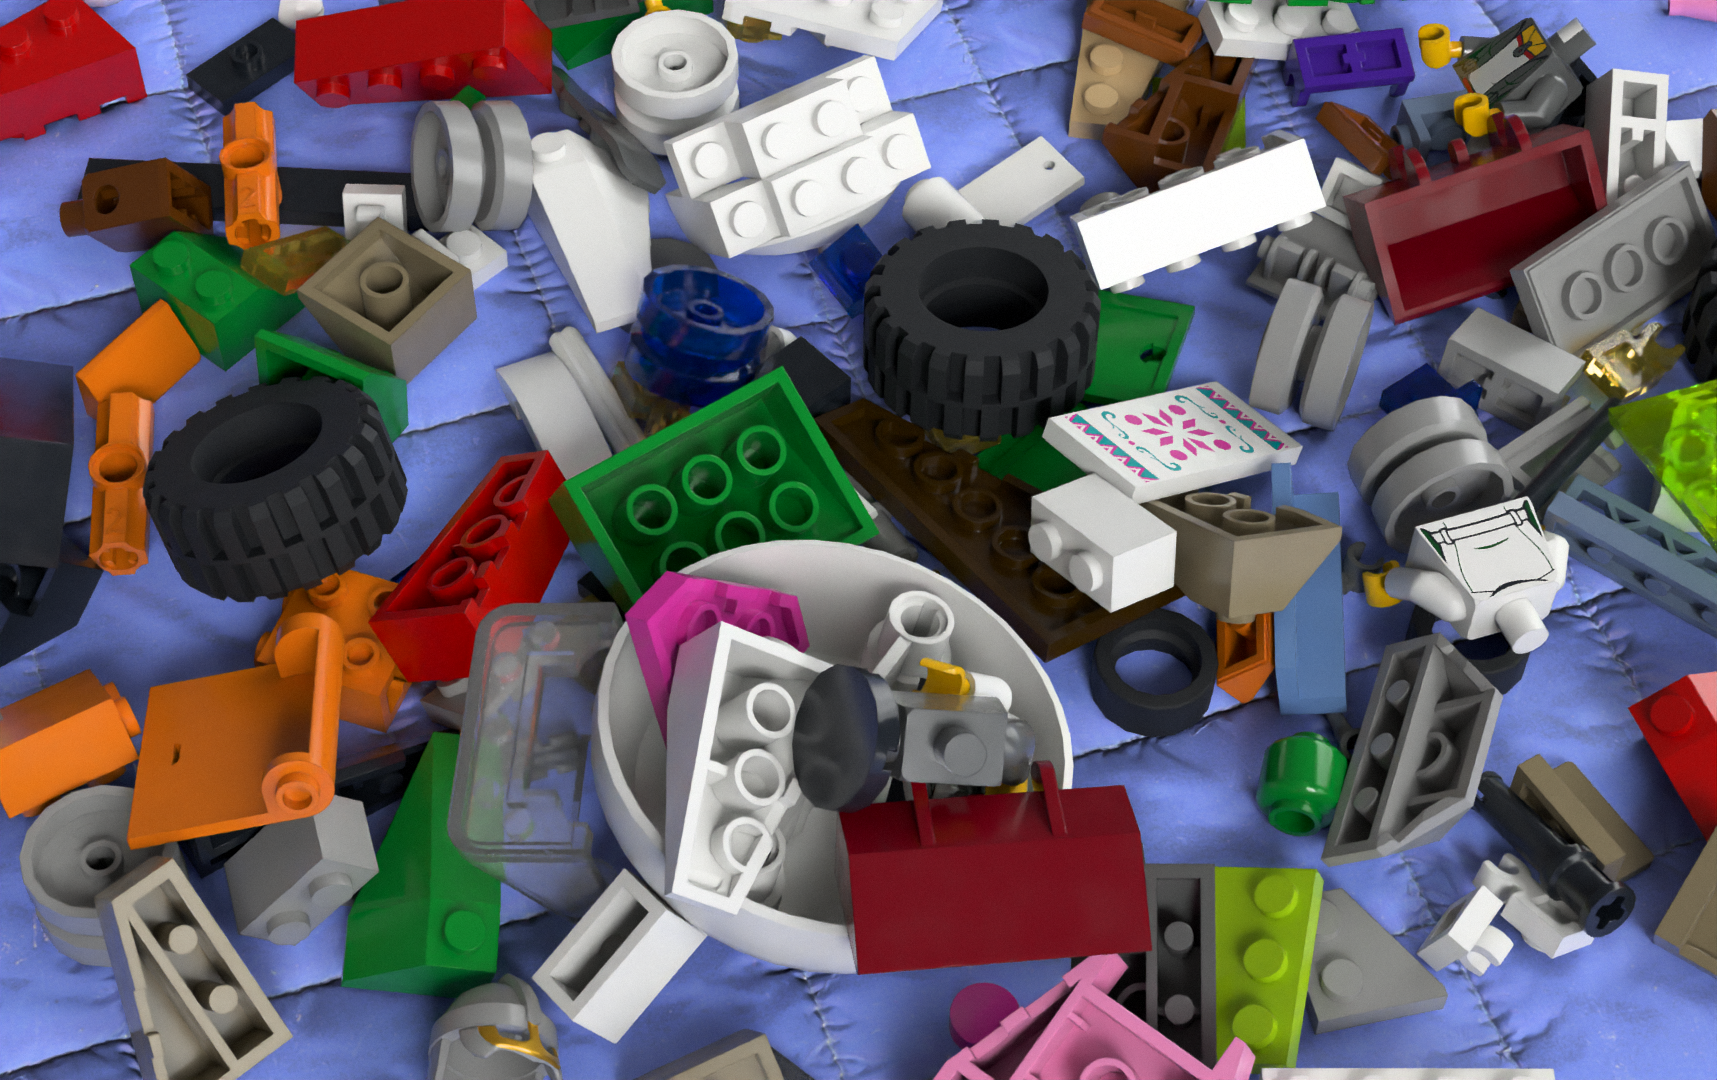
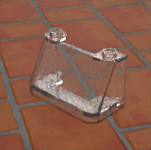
M615 602L512 603L502 605L490 611L481 620L475 635L447 819L448 836L461 858L572 924H577L618 876L612 865L603 859L592 857L593 833L587 822H578L588 742L591 741L593 704L598 682L613 641L624 623Z

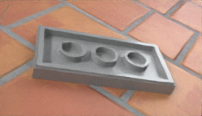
M1674 161L1509 270L1533 335L1587 363L1693 290L1705 254L1710 251L1712 243L1717 237L1690 161Z

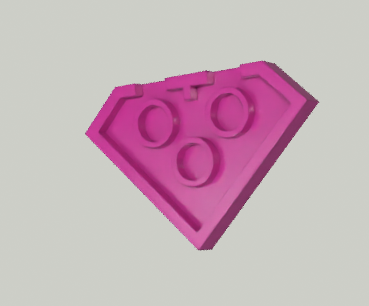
M666 571L625 614L666 750L667 709L679 646L718 622L723 621L761 637L771 636L780 639L802 653L810 647L797 596L770 588Z

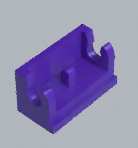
M1403 28L1293 39L1282 71L1285 86L1295 85V93L1291 101L1292 107L1306 106L1310 94L1387 85H1391L1389 90L1390 97L1403 96L1409 83L1413 82L1416 76Z

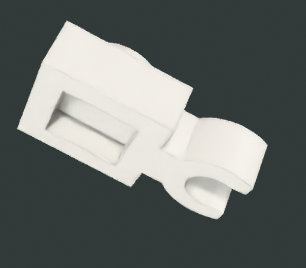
M1510 853L1504 854L1498 867L1489 860L1483 861L1472 882L1476 888L1481 885L1485 886L1504 903L1505 907L1501 916L1521 932L1523 940L1537 951L1546 953L1553 959L1590 945L1593 942L1594 938L1587 935L1580 928L1579 916L1563 900L1555 901L1546 895L1541 884L1531 877L1529 868L1520 859Z

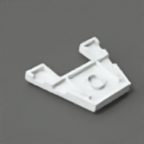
M725 0L722 19L741 25L743 24L744 16L772 22L770 32L791 36L798 28L826 35L825 45L894 61L941 12L943 0Z

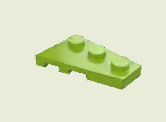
M1215 867L1217 1061L1222 1057L1234 1038L1238 1037L1247 1044L1255 1055L1251 1074H1260L1261 1068H1296L1324 880L1317 869Z

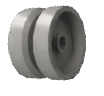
M430 101L424 103L420 108L411 136V185L417 212L423 225L431 233L461 232L468 230L472 223L481 231H510L518 229L526 218L532 197L534 173L532 144L525 118L520 108L512 101H480L474 103L470 110L461 101Z
M1289 278L1269 318L1259 346L1249 395V406L1280 415L1291 406L1301 382H1304L1299 406L1302 422L1334 431L1341 418L1358 371L1369 334L1375 303L1348 294H1342L1333 302L1321 327L1319 324L1324 307V294L1321 286Z
M1436 396L1416 400L1390 412L1364 433L1354 445L1347 462L1350 478L1363 502L1371 506L1374 521L1387 545L1397 552L1405 554L1409 553L1416 526L1508 502L1514 489L1512 473L1498 450L1488 443L1486 430L1475 411L1461 398Z
M99 785L71 792L45 808L27 830L19 855L23 883L31 902L35 906L36 915L43 932L58 952L83 965L112 967L93 897L152 856L173 858L190 882L188 869L178 841L130 850L127 842V833L134 789L131 787Z

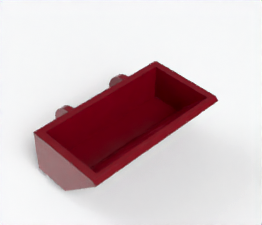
M1503 111L1490 115L1487 120V131L1491 148L1469 155L1463 139L1457 138L1448 141L1447 144L1451 161L1431 168H1427L1423 157L1415 147L1405 150L1403 144L1389 149L1388 161L1392 181L1343 196L1357 253L1372 282L1375 283V288L1394 326L1515 286L1509 271L1511 268L1608 205L1589 129L1561 124L1529 135L1522 120L1516 114L1504 117Z
M1050 760L1033 761L1030 774L1034 789L1032 792L992 795L976 793L968 794L965 797L928 799L926 783L903 781L906 801L872 803L870 806L855 813L837 812L834 873L857 975L1152 951L1141 833L1125 786L1114 785L1059 790L1052 762Z

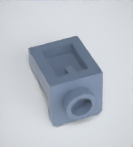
M1467 90L1402 100L1397 123L1391 127L1389 136L1399 145L1403 144L1405 150L1415 147L1425 163L1427 162L1429 151L1447 150L1448 141L1462 138L1465 142L1467 132L1463 126L1455 121L1454 100L1458 96L1468 94Z

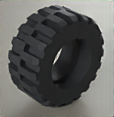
M963 219L949 221L946 227L936 229L933 225L920 229L914 235L913 240L904 237L888 250V255L884 254L871 270L870 279L866 282L864 292L863 365L864 369L868 372V381L874 392L880 398H884V403L899 417L907 414L910 416L911 423L927 432L932 428L942 430L947 438L962 440L963 435L979 436V442L997 441L999 435L1011 434L1013 439L1030 435L1037 425L1045 429L1048 418L1064 415V412L1069 413L1084 398L1085 390L1091 386L1095 373L1101 300L1098 298L1099 288L1092 274L1086 269V265L1072 250L1064 252V246L1059 240L1048 234H1045L1043 237L1037 236L1032 228L1017 223H1015L1014 227L1002 226L999 224V220L982 219V224H966V220ZM962 327H990L999 330L975 331L963 329Z
M313 376L310 380L306 381L299 377L283 378L278 384L268 386L266 383L249 387V392L236 397H233L231 394L216 401L215 407L205 413L202 411L197 412L186 420V426L180 431L174 430L163 441L162 451H155L149 461L143 483V497L146 508L173 565L186 584L212 598L223 601L228 596L236 602H254L256 597L261 596L274 600L288 597V592L303 587L307 591L322 585L321 580L334 573H337L339 576L355 567V560L363 554L370 556L381 546L382 535L391 534L398 524L400 513L404 509L408 489L406 486L407 478L378 407L368 394L340 379L335 382L324 376Z

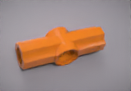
M255 101L234 104V108L229 115L223 117V148L219 154L224 177L226 236L230 245L242 248L247 254L266 252L271 243L280 238L279 204L283 197L277 171L275 119L272 111L262 109Z
M133 392L111 393L109 399L98 404L95 452L90 457L88 463L89 474L93 483L89 557L112 576L135 574L139 567L149 563L151 516L146 508L143 497V483L149 461L153 456L155 411L150 400L141 399Z

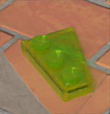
M1717 380L1609 408V422L1717 553Z

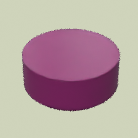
M976 983L965 987L955 996L950 1007L949 1031L953 1041L961 1050L965 1047H973L1001 1026L1000 1022L1020 1008L1019 1004L1008 990L993 983Z

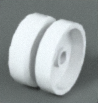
M678 9L648 14L632 21L618 34L611 51L616 117L649 152L667 155L663 142L739 110V90L737 85L739 77L738 53L735 38L722 23L702 13Z

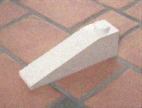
M723 621L718 622L679 646L667 709L664 896L727 918L737 915L773 847L772 836L786 810L796 804L802 792L794 772L792 752L797 712L809 686L821 672L834 665Z

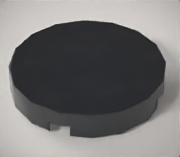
M836 664L821 672L805 692L795 720L792 740L793 764L802 794L816 808L855 813L870 806L888 783L891 771L883 770L886 763L887 752H897L900 739L898 706L890 686L879 674L870 673L867 668Z

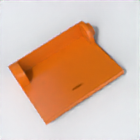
M314 612L299 613L286 619L279 627L276 635L274 654L276 664L150 687L127 833V842L130 850L306 818L322 812L330 805L335 792L344 657V634L340 626L333 619Z

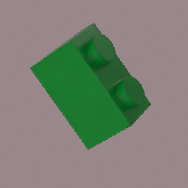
M174 230L129 265L142 313L160 299L167 302L197 346L199 353L225 372L255 348L254 336L261 328L276 331L305 308V305L298 298L297 289L300 287L252 253L247 254L242 248L230 245L225 236Z
M262 328L254 336L259 384L274 385L280 383L283 378L299 377L303 381L310 380L313 376L328 377L335 382L340 379L359 388L374 400L392 443L409 425L406 380L301 337Z

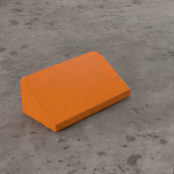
M162 299L156 301L76 373V380L87 415L97 420L98 404L109 399L111 393L133 392L137 397L150 400L154 404L200 362L201 356L197 346L169 304Z
M1274 612L1255 615V621L1247 624H1232L1216 619V654L1219 663L1217 686L1242 704L1250 702L1255 697L1275 668Z

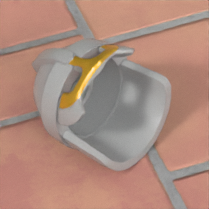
M507 973L498 980V983L482 984L459 995L432 1027L428 1046L429 1066L426 1080H543L547 1075L551 1080H563L558 1058L559 1043L557 1030L551 1019L541 1010L538 998L532 987L521 978Z

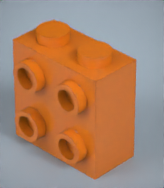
M348 570L340 576L334 573L322 579V585L307 591L303 587L289 591L288 597L283 599L282 614L272 632L266 631L257 644L254 666L260 667L276 664L274 654L277 631L281 624L289 617L305 612L320 613L330 617L340 626L344 634L339 719L387 733L412 682H407L368 624V621L399 583Z
M90 669L0 709L3 717L0 721V803L9 819L21 813L23 817L40 815L45 808L61 799L62 794L81 785L87 784L88 787H95L110 783L125 773V765L139 759L130 738L141 734V729L128 701L124 696H120L113 681L102 685Z

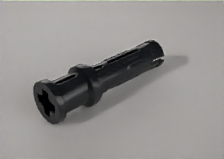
M1486 771L1482 773L1478 790L1484 797L1480 798L1476 794L1471 809L1475 810L1540 873L1539 879L1543 892L1555 901L1563 900L1579 916L1580 928L1593 938L1608 935L1620 927L1634 908L1636 900L1634 891L1622 881L1613 882L1597 866L1596 855L1584 845L1568 844L1506 785L1502 777L1496 772Z

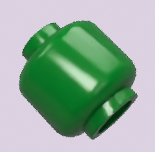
M1298 732L1293 736L1274 741L1265 750L1256 790L1255 801L1260 811L1268 818L1274 828L1293 836H1311L1318 833L1321 829L1329 827L1332 823L1349 768L1347 759L1341 751L1330 744L1327 738L1314 732Z

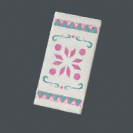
M1217 381L1050 417L1042 435L1045 441L1087 475L1096 473L1138 504L1271 471L1272 463L1291 462V465H1295L1303 448L1300 443Z

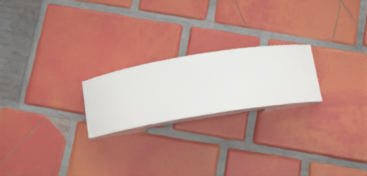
M553 351L495 369L496 377L516 419L523 420L537 451L548 450L566 480L612 456L604 435L583 393L565 364Z

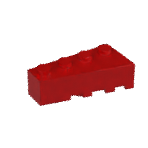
M48 0L0 27V141L7 138H24L27 141L46 134L44 125L74 114H76L79 121L101 114L99 105L124 97L129 104L147 97L136 48L83 0Z
M407 0L297 20L294 84L320 106L328 108H341L352 104L452 99L467 85H470L486 97L552 94V31L522 0Z
M548 450L501 456L368 621V624L408 683L435 680L448 682L460 678L506 674L570 542L569 536L548 502L552 494L566 481V478Z

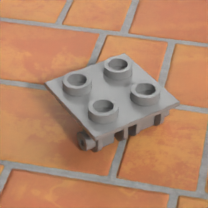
M1311 212L1313 218L1311 222L1291 230L1282 231L1276 239L1269 235L1263 239L1257 253V257L1262 258V260L1246 280V285L1276 299H1279L1282 289L1289 278L1321 286L1324 294L1322 320L1326 319L1333 302L1342 294H1348L1374 302L1379 295L1375 288V283L1372 282L1357 253L1352 231Z

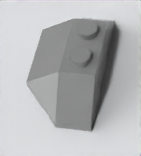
M1440 632L1386 645L1321 856V860L1328 867L1381 858L1440 841L1474 804L1503 695Z

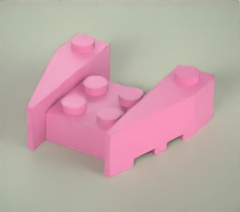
M1118 954L1089 956L1063 975L1062 978L1064 980L1026 1008L1021 1006L1000 1022L1001 1026L973 1047H965L947 1060L933 1080H1249L1255 1055L1244 1041L1235 1037L1211 1070L1110 998L1108 994L1128 966Z

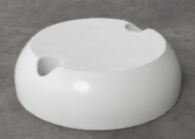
M777 540L744 545L711 555L677 572L770 588L797 596L810 647L804 654L832 665L840 664L867 668L870 673L882 676L888 682L891 691L912 692L913 689L917 690L920 678L927 679V667L919 665L920 661L926 657L962 667L966 671L991 675L1002 679L1009 685L1012 691V701L1008 713L1026 721L1034 731L1036 745L1032 762L1050 760L1055 769L1058 789H1072L1074 766L1071 736L1062 704L1048 675L1031 649L1007 622L980 599L953 581L917 563L884 551L849 543L821 540ZM625 621L613 641L602 668L593 704L591 764L596 792L606 821L623 852L649 887L669 907L703 933L744 954L780 966L808 972L857 974L834 873L837 811L816 808L802 792L796 804L786 810L772 836L773 847L737 915L727 918L664 896L667 750L627 621ZM1029 771L1027 792H1032L1034 789ZM891 776L885 788L872 803L886 802L892 780Z

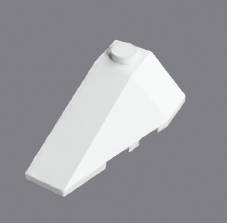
M568 129L555 133H542L532 138L534 173L532 197L527 213L596 333L654 316L648 191L633 185L618 169L615 158L608 151L595 146L590 140Z

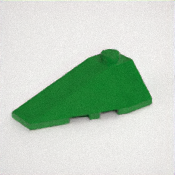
M433 731L376 854L379 872L361 887L347 917L340 987L457 998L462 993L476 986L492 982L497 971L501 909L500 740L494 739L488 742L474 736Z

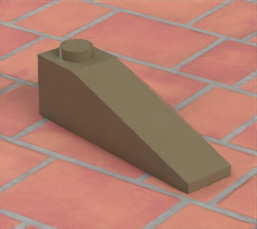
M1199 489L1139 504L1177 531L1174 583L1190 600L1214 611L1216 619L1232 624L1251 623L1255 621V615L1283 611L1340 542L1342 537V526L1305 510L1287 505L1276 507L1275 515L1251 509V496L1237 492L1225 495L1199 492Z

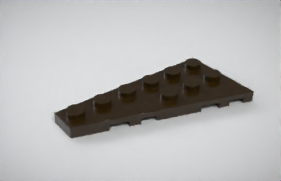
M865 398L813 418L840 465L978 599L1007 622L1044 663L1147 615L1157 608H1161L1186 596L1174 583V587L1110 613L1030 552L1028 533L1031 527L1032 497L1044 491L1009 473L1002 480L978 468V457L961 448L953 454L925 440L924 429Z

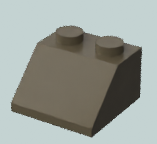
M380 217L373 220L297 289L298 298L345 356L379 370L387 371L396 377L406 380L407 384L477 319L471 270Z

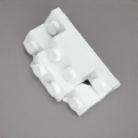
M869 55L861 56L663 142L679 186L678 189L665 195L680 228L689 241L705 253L729 259L739 254L763 256L792 254L836 242L870 222L883 208L901 181L931 168L914 114L892 110L875 56ZM741 177L750 178V179L742 180V181H739V182L730 183V182H732V181H734V180H737V179H739V178H741Z

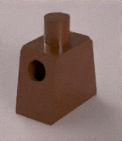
M166 157L86 174L82 179V199L63 202L60 206L61 226L68 237L88 235L117 252L147 251L174 230L214 235L211 187Z

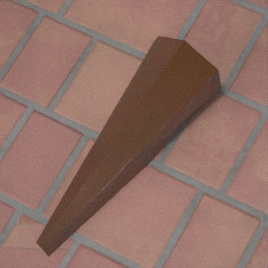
M1206 42L1161 79L1158 90L1147 100L1139 98L1131 104L1128 116L1117 125L1112 122L1107 124L1103 131L1102 144L1137 188L1147 187L1149 194L1160 190L1158 185L1160 180L1182 169L1203 167L1204 172L1215 169L1213 161L1216 160V155L1226 150L1259 59L1214 55L1209 42Z

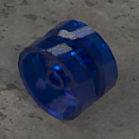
M674 264L656 268L643 279L636 309V318L638 320L630 329L624 352V366L631 377L650 392L676 403L704 408L754 381L755 367L760 364L759 352L766 347L773 324L774 307L764 293L747 281L720 270L698 265Z

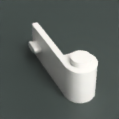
M1040 136L958 191L942 177L918 181L909 189L905 196L902 216L915 232L932 225L936 229L944 228L949 221L963 219L966 220V224H982V219L999 220V224L1002 226L1014 227L1015 223L1024 225L1083 186L1085 178L1048 141Z

